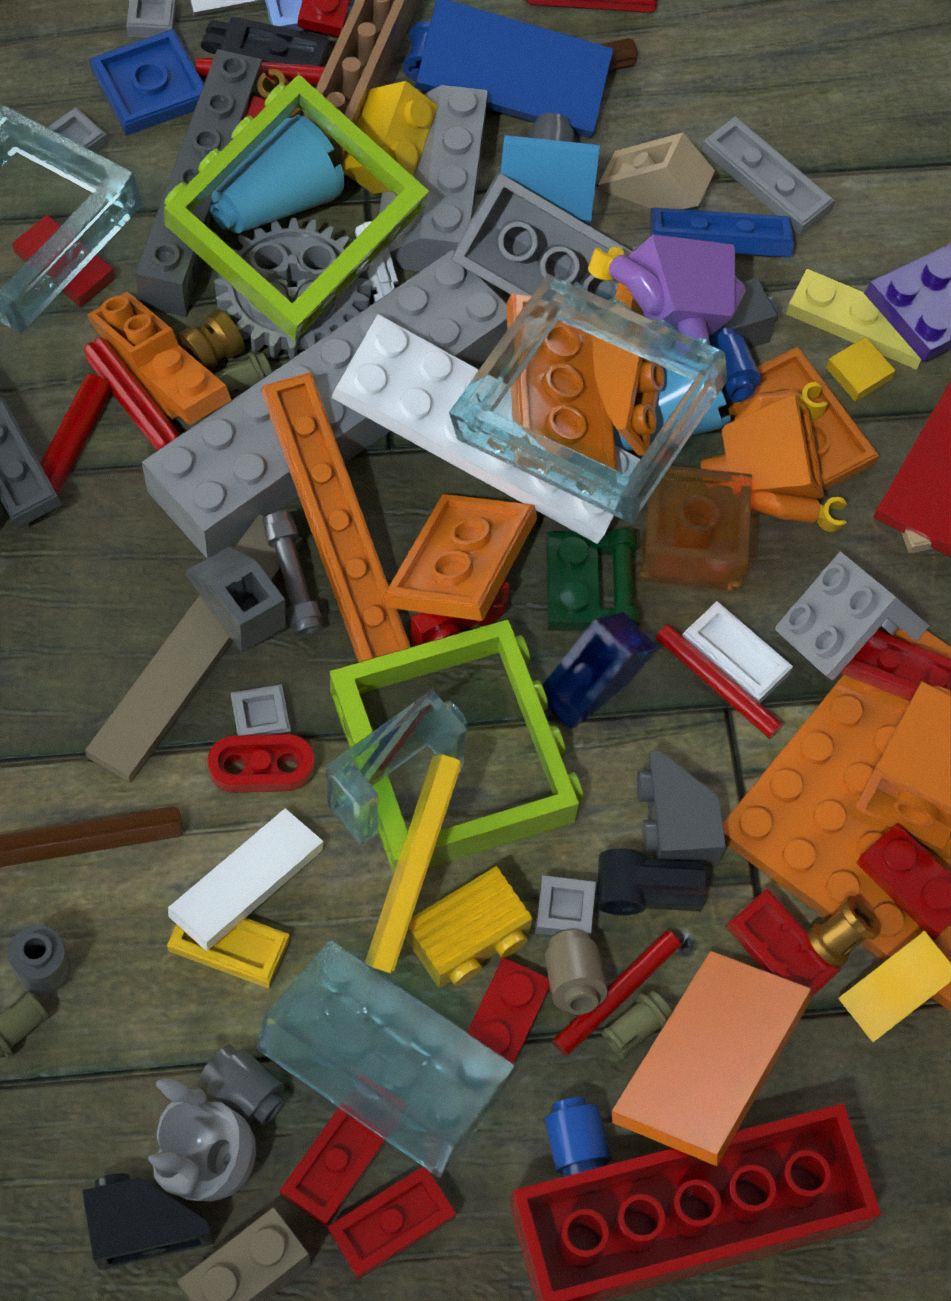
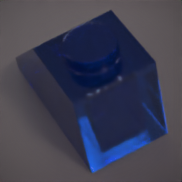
M624 612L596 618L542 685L548 706L570 729L576 728L627 686L658 649V646Z

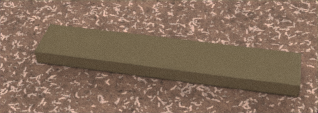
M259 514L234 549L255 559L273 584H275L282 572L275 547H270L267 544L262 519L265 516ZM299 535L298 539L294 541L297 552L302 547V537ZM200 595L85 749L87 758L129 783L135 778L233 642Z

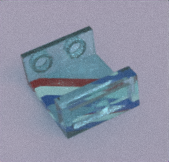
M430 690L326 765L328 807L360 845H363L378 834V793L372 786L428 746L435 755L444 754L461 760L460 763L462 765L459 773L463 771L467 721L462 712L453 702L447 700L444 703L433 690Z

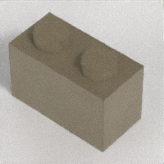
M273 1207L177 1282L188 1301H268L310 1268V1259L308 1252Z

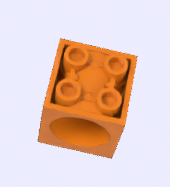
M921 681L854 808L891 828L898 823L917 842L949 859L951 858V691L939 686L932 687Z

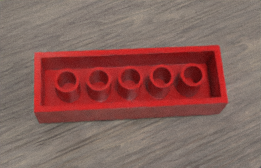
M844 1103L737 1131L718 1166L671 1148L513 1190L509 1203L535 1301H605L866 1230L882 1215Z

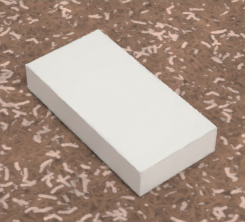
M717 601L682 635L759 703L790 675L793 668L789 662Z

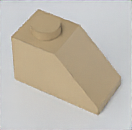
M679 133L615 151L598 186L604 192L650 209L654 207L691 209L699 206L706 196V189L715 170L684 133Z

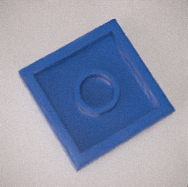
M174 29L89 58L91 70L126 136L195 111L204 83Z

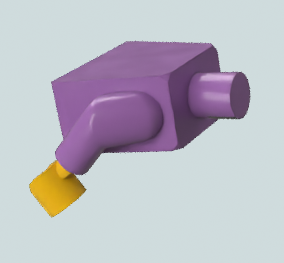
M653 234L628 257L623 256L624 251L620 247H611L608 254L600 248L594 249L588 266L590 274L601 280L615 279L626 286L642 309L647 326L652 331L678 334L680 351L683 357H700L710 352L709 335H712L735 316L746 291L743 282L735 276V248L732 244Z

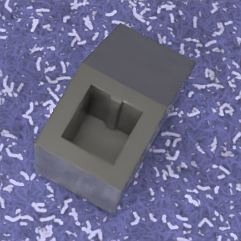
M228 546L185 571L186 577L241 653L285 628V599L255 559Z
M649 751L644 770L637 771L639 802H647L649 820H643L642 823L645 852H653L654 859L704 862V867L718 866L726 848L719 797L661 751Z

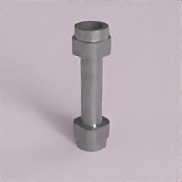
M280 511L267 515L262 519L264 533L268 546L275 547L291 605V607L287 608V616L293 635L305 636L323 629L321 614L317 601L310 600L294 543L298 539V531L292 513L290 511Z

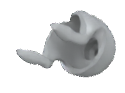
M175 1079L158 1080L156 1087L172 1102L166 1107L159 1119L156 1135L160 1149L156 1154H151L148 1157V1160L153 1165L156 1182L165 1191L186 1200L213 1202L238 1192L248 1181L254 1169L256 1159V1141L246 1119L222 1102H206L207 1096L200 1087L188 1088L184 1083Z

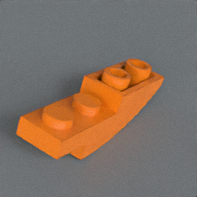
M619 282L614 305L596 308L593 328L594 374L599 395L609 418L636 454L641 456L648 454L651 434L656 430L657 419L655 410L659 391L664 386V371L660 362L656 361L649 352L654 345V333L647 326L642 309L627 287Z
M128 291L122 295L107 299L102 306L87 314L90 323L100 337L105 338L160 409L172 420L180 416L188 425H192L232 401L226 385L179 346L173 329Z

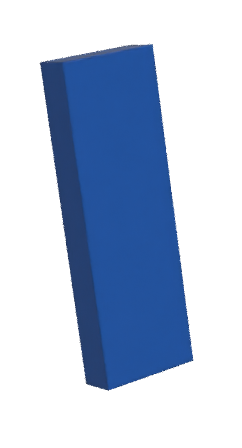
M651 208L650 237L654 234L732 244L735 248V254L791 257L794 242L791 218L789 216Z

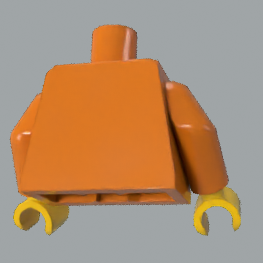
M810 382L803 388L801 394L796 390L757 394L735 416L734 421L722 428L725 453L701 460V471L707 487L711 488L730 483L733 493L745 504H748L752 510L782 520L811 524L817 521L819 526L828 532H836L846 525L847 521L835 520L829 514V509L843 510L847 506L843 498L838 496L832 497L823 505L817 500L824 497L811 420L819 419L824 414L828 403H814L809 399L819 397L823 389L822 386L817 382Z

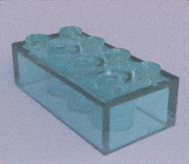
M331 939L265 1014L256 1046L258 1051L439 1178H441L500 1099L514 1068L512 1063Z

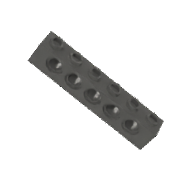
M218 49L215 53L135 272L139 301L148 309L186 317L205 261L165 226L164 207L166 205L164 201L176 185L181 182L188 184L199 173L198 167L208 153L216 148L222 151L233 140L231 138L232 132L244 119L253 96L263 98L257 89L258 79L263 73L262 59ZM212 191L191 213L216 234L218 224L210 210Z

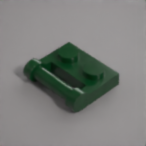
M625 528L612 530L609 533H605L598 544L577 532H547L548 631L630 632L640 627V611L634 606L632 553L637 550V534L635 531ZM598 555H613L614 608L600 609Z

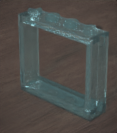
M3 105L0 108V125L4 123L5 126H0V168L15 152H18L93 192L15 275L0 288V322L22 334L143 204L134 173Z
M547 274L451 408L449 415L457 440L632 524L727 382L725 352L708 345L707 339H694L676 331L673 326L662 319L654 318L651 320L633 312L626 304L619 300H606L588 292L578 282L572 285ZM558 320L694 380L630 476L494 413L496 407Z

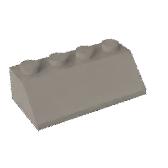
M440 85L424 94L437 104L438 108L413 177L429 190L425 209L388 246L395 269L422 271L451 250L455 252L474 214L485 130L488 90ZM392 191L382 193L379 214L397 197Z
M497 172L473 214L451 260L509 294L514 293L597 308L614 305L619 282L615 279L601 280L590 274L588 266L594 249L600 248L608 254L611 247H620L624 251L623 256L626 257L632 251Z

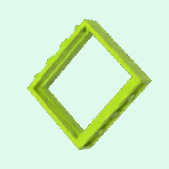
M299 74L288 85L284 83L277 85L266 98L264 103L266 107L255 118L251 115L245 117L232 132L231 138L233 140L222 151L216 148L208 153L198 167L199 173L188 184L181 182L176 185L164 201L166 205L164 207L165 226L294 342L425 209L429 194L427 188ZM298 107L397 197L291 303L191 212Z
M508 619L329 671L330 693L354 763L356 764L375 738L360 697L361 693L497 653L500 654L553 796L440 830L428 868L573 824L576 820L579 802L583 801V792L575 772L567 773L561 756L565 755V745L560 730L556 725L549 727L544 714V710L548 709L544 688L539 680H531L526 665L530 664V655L526 642L522 635H514ZM382 760L379 764V769L362 780L361 783L394 875L408 831Z

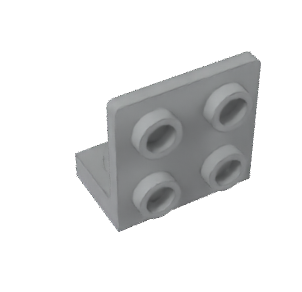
M840 551L799 600L789 609L787 614L776 625L775 630L826 677L833 680L880 626L891 635H894L900 628L917 641L928 629L929 625Z

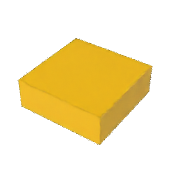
M867 337L862 338L829 358L826 369L855 402L891 381L896 371Z

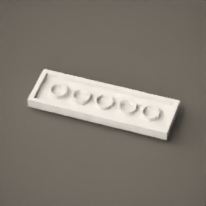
M377 314L331 397L524 504L535 505V509L538 512L597 544L605 535L640 461L638 457L615 445L617 474L611 483L515 468L511 387Z

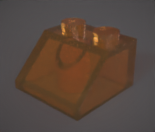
M651 464L641 540L639 581L739 591L748 565L752 474Z

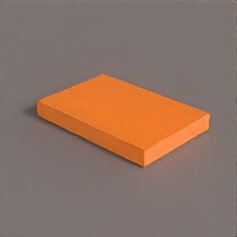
M799 347L757 366L761 381L754 393L743 401H726V405H724V408L734 420L735 416L759 393L796 390L801 394L803 388L808 383L817 382L823 389L819 397L809 400L814 403H828L824 414L819 419L811 420L823 491L872 467L879 458L878 453Z
M442 494L384 594L388 608L483 621L537 520L535 505Z

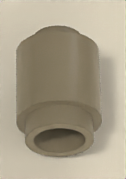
M564 930L554 935L550 939L545 953V963L553 1003L557 1008L572 1014L589 1013L600 1005L607 996V986L598 946L591 940L589 934L582 930Z

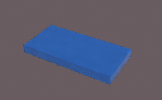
M436 0L415 88L429 92L440 85L488 90L486 109L532 122L538 116L545 113L561 114L569 120L574 134L591 138L594 133L613 48L450 0Z

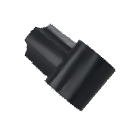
M626 848L610 849L599 854L598 910L619 916L639 914L644 912L646 908L702 911L706 890L704 862L647 859L644 853Z

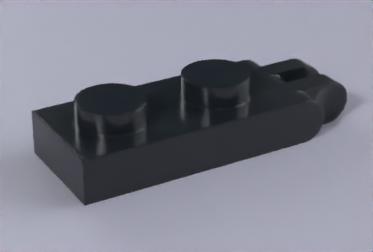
M230 17L228 22L210 20L208 22L206 34L201 41V48L212 54H215L218 49L262 59V62L323 66L329 50V37L239 17Z

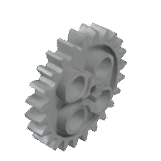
M291 218L289 227L285 229L281 228L277 220L271 222L270 232L265 233L260 227L253 228V240L239 235L237 237L238 250H232L293 303L350 245V238L344 236L334 241L333 226H329L322 233L316 232L315 220H311L305 229H301L296 218ZM369 266L295 342L220 274H218V279L214 280L217 310H223L238 328L243 341L251 337V349L253 352H257L264 345H268L270 358L275 359L281 349H287L291 360L297 356L298 350L308 349L369 307V297H371V281L367 277ZM317 267H319V268H323V269L315 270V269H312V268H317Z

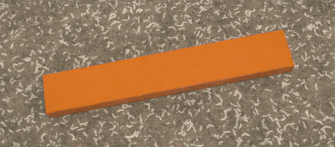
M308 372L263 385L261 389L263 399L358 663L411 648L397 609L388 608L384 594L389 586L312 373Z

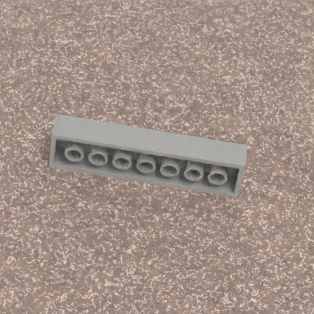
M453 250L142 461L147 492L206 558L220 552L243 536L259 514L267 516L275 513L298 497L261 393L263 385L311 372L345 464L391 431L331 398L377 314L476 369H479L509 348L506 303L478 275L451 260L454 254Z

